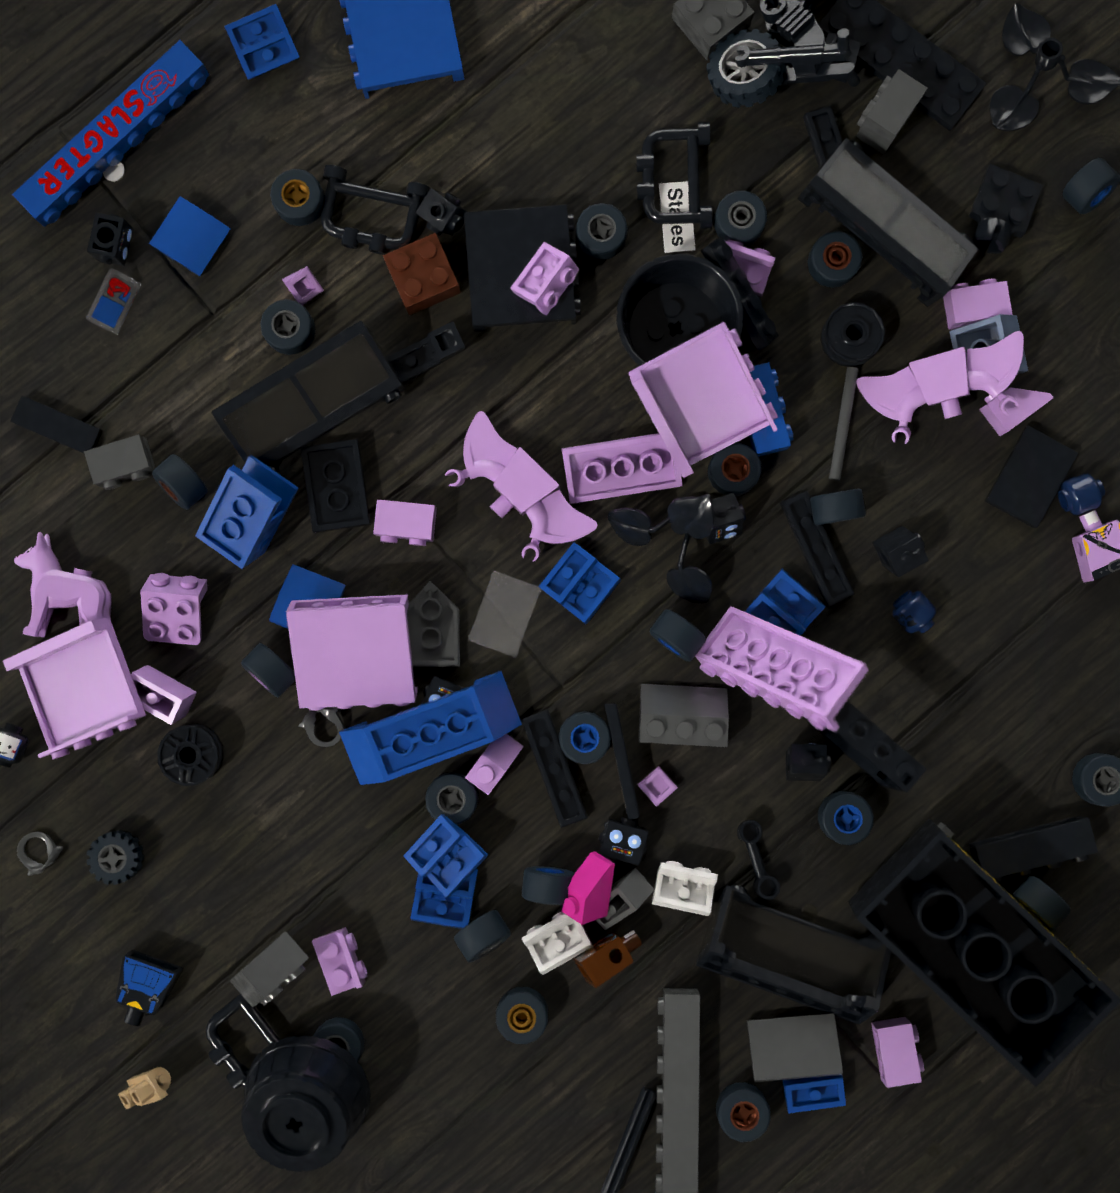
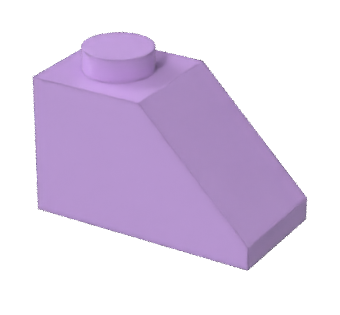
M1010 387L1004 393L1007 396H1013L1017 400L1019 408H1017L1014 402L1008 401L1005 403L1004 409L1009 415H1005L999 408L1000 401L988 395L984 398L987 404L979 410L997 434L1001 436L1052 400L1053 396L1050 393Z
M505 734L489 744L465 779L489 795L524 746L508 734Z

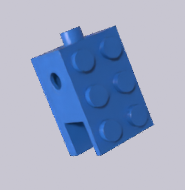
M250 455L242 470L235 465L227 469L195 536L243 569L266 552L298 487L256 457Z

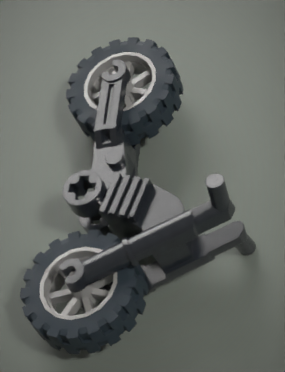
M761 0L760 9L766 22L767 32L763 34L758 29H753L752 32H747V29L741 30L739 34L734 35L732 33L726 37L727 40L721 41L716 45L715 52L712 51L709 56L710 63H707L710 84L717 98L720 97L724 104L728 105V103H731L733 107L740 108V105L752 107L754 106L753 103H763L766 101V97L769 95L773 96L777 92V86L782 84L788 86L794 83L824 82L831 79L846 78L850 86L856 87L860 83V78L855 72V65L853 63H830L832 61H845L851 56L849 31L845 28L840 29L837 32V44L827 45L824 33L812 13L816 2H819V0ZM785 63H792V66L794 68H789V66H785ZM729 69L736 70L727 76ZM741 77V82L735 81L736 79Z

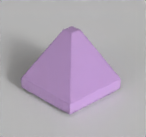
M308 267L282 279L294 298L301 305H304L324 291Z

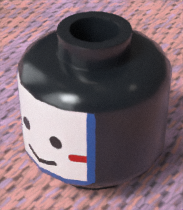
M6 723L5 727H0L1 766L11 768L12 764H18L22 761L29 744L28 737L22 734L24 728L10 723Z

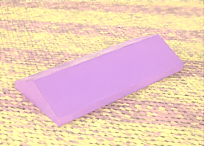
M659 433L562 448L570 504L683 486L681 473Z

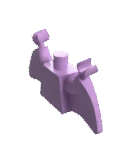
M1020 331L1014 332L999 342L984 348L968 349L966 352V348L961 347L909 363L910 368L907 366L889 376L860 377L857 379L856 384L866 401L876 411L890 419L899 421V426L892 434L894 443L898 432H903L906 435L905 444L909 441L911 431L907 427L908 422L912 421L914 411L925 403L928 406L941 403L945 419L962 415L958 398L970 395V390H984L993 399L997 398L1000 401L999 408L1005 415H1009L1004 409L1005 403L1012 401L1017 408H1019V404L1013 396H1007L1004 391L1013 382L1020 368L1024 346L1023 334Z
M483 411L475 415L464 441L463 456L466 469L463 471L451 469L445 473V476H450L454 473L458 475L457 482L449 485L454 487L463 485L468 477L470 479L477 477L488 478L494 482V488L501 494L490 506L500 518H503L513 507L521 515L527 514L532 523V530L529 536L532 540L522 550L523 558L526 550L532 548L536 552L533 562L536 561L540 555V548L538 546L540 542L549 544L568 543L578 540L597 529V522L574 509L566 501L561 491L558 490L559 484L521 447L517 449L498 435Z

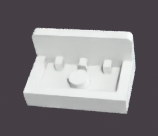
M675 861L661 863L657 870L652 904L709 916L718 874L711 873V870L703 867L686 868L681 863Z
M562 911L554 915L549 923L543 926L536 925L527 931V935L521 938L528 947L542 975L593 947L583 925Z

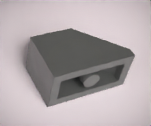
M636 868L632 869L612 884L608 915L596 921L604 930H607L638 910L655 889Z

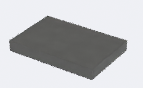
M834 1013L747 1021L754 1082L843 1074Z

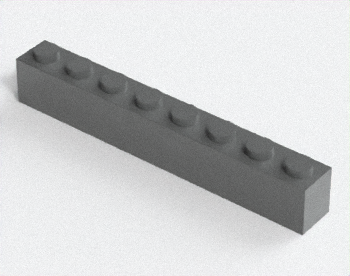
M663 988V997H658L657 1011L658 1015H663V1026H657V1044H662V1056H657V1074H662V1085H657L656 1101L657 1104H662L661 1115H656V1133H661V1144H656V1163H661V1174L655 1175L656 1193H698L700 993L698 989Z

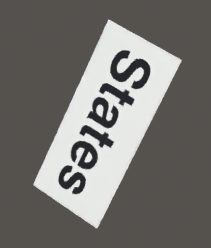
M688 181L659 184L662 213L689 212ZM693 223L662 224L665 253L696 251Z

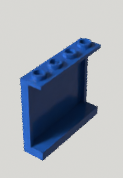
M339 0L341 8H346L348 17L343 18L346 35H351L353 44L348 45L352 63L357 62L358 72H353L357 90H363L365 99L369 98L368 91L452 75L453 82L464 80L449 0Z

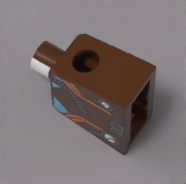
M634 930L621 938L611 933L592 944V948L574 957L573 960L586 982L597 988L634 962L630 953L642 946V942ZM615 949L614 957L609 959L611 950Z

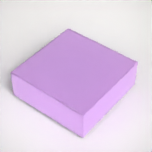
M659 765L637 784L656 807L678 788Z

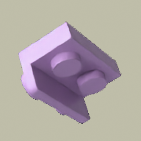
M725 241L731 247L739 267L745 272L747 281L754 293L761 297L775 257L770 256V253L764 249L755 248L752 250L743 247L741 242Z
M543 242L510 289L517 296L535 305L542 314L547 315L558 303L560 296L568 285L574 281L579 268L569 255Z
M345 927L312 940L331 996L354 987L356 989L363 987L366 982L365 978L368 975L364 962L357 959L355 950L358 947L353 933L348 934Z

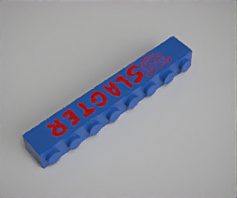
M179 40L12 195L44 227L57 221L61 216V212L69 204L72 205L81 198L84 190L101 180L103 172L110 165H117L131 147H135L143 141L144 135L148 131L161 125L165 116L173 108L180 107L187 95L194 89L197 90L204 85L206 78L209 76L204 64Z

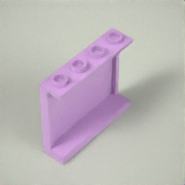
M724 322L628 372L636 392L683 478L693 474L691 465L769 425L774 432L778 430L773 421L778 416L771 402L765 404L761 397L766 394V391L759 378L753 380L750 372L754 370V367L747 353L741 356L737 348L742 345V342L736 330L732 329L729 331Z
M408 594L291 601L286 610L299 708H308L315 711L325 707L348 709L353 706L366 705V707L374 708L382 704L406 706L410 703H415L418 687H415L411 656L407 618L409 607Z
M110 617L90 620L3 660L6 671L19 669L49 750L37 754L39 758L51 755L54 760L70 754L68 748L74 747V750L87 747L92 744L90 739L96 737V740L99 741L113 736V729L118 728L119 731H124L137 725L135 720L146 716Z

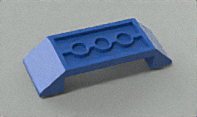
M498 671L474 680V685L371 724H367V721L339 731V734L360 785L387 782L494 742L522 725L503 673Z

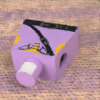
M1096 510L1079 516L1086 532L1073 537L1072 542L1083 582L1095 581L1119 570L1120 522L1114 520L1102 524Z

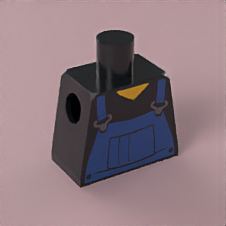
M135 950L126 953L122 960L115 998L117 1003L128 1007L124 1022L133 1026H140L145 1013L155 1015L159 1012L180 977L183 968Z

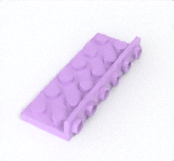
M730 606L706 638V642L695 655L701 663L700 669L708 676L714 677L717 675L731 687L738 685L754 698L759 695L775 708L779 706L784 707L789 714L797 719L804 717L820 730L827 728L834 732L839 728L834 717L868 672L866 665L860 661Z

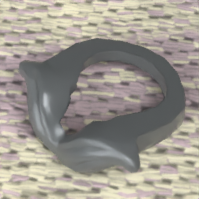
M325 707L315 711L310 710L298 725L305 728L309 739L313 744L320 747L334 746L341 739L339 731L344 730L343 722L337 713L339 710L337 707ZM317 712H321L323 716L327 717L328 720L337 726L338 732L334 739L321 741L315 736L314 722L316 721L315 715Z
M39 831L31 832L23 836L19 841L17 856L28 869L27 875L32 876L44 872L46 867L52 865L63 850V846H56L52 838L46 833ZM38 837L45 841L48 860L44 865L30 859L25 853V846L29 839Z

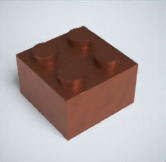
M436 233L383 255L409 316L461 293Z

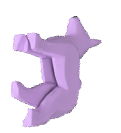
M38 532L36 545L24 553L15 556L14 562L16 565L32 571L30 588L32 614L29 625L23 630L24 635L45 638L53 610L57 608L78 606L80 625L90 620L110 617L111 620V593L106 584L101 580L91 578V571L77 568L74 569V573L62 571L58 559L51 549V541L48 534L43 536L41 532Z

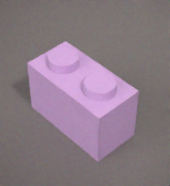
M987 279L979 282L977 286L970 287L968 283L953 285L951 290L943 297L949 330L1000 314L1013 315L1007 281L997 282L996 279Z
M377 499L373 534L381 537L380 542L397 543L398 539H408L409 545L426 546V541L433 542L437 508L435 505Z
M149 665L132 672L131 676L145 711L170 725L186 717L197 693L196 691Z
M906 1017L871 1022L880 1077L884 1085L890 1088L922 1082L920 1072H924V1064L921 1054H917L915 1043H919L916 1025H912Z

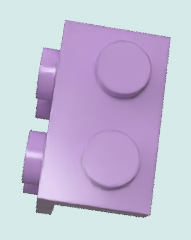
M165 573L150 574L140 590L143 637L148 641L198 645L202 639L200 603L207 591V579H199L195 576H169Z

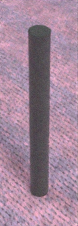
M847 367L829 476L830 480L835 481L841 480L858 368Z

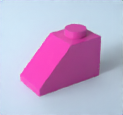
M595 851L591 852L571 879L568 887V898L564 900L562 912L581 925L606 917L608 915L615 863Z

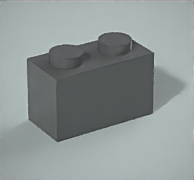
M140 434L84 451L93 484L104 487L105 490L122 486V481L132 479V481L144 480L149 477L148 473L153 472L156 468L147 438Z

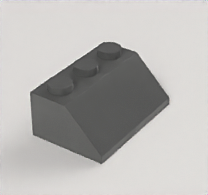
M641 684L638 741L640 743L713 747L728 746L729 712L727 688Z

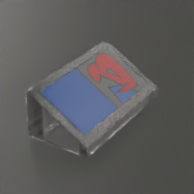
M110 268L86 319L118 335L142 284Z

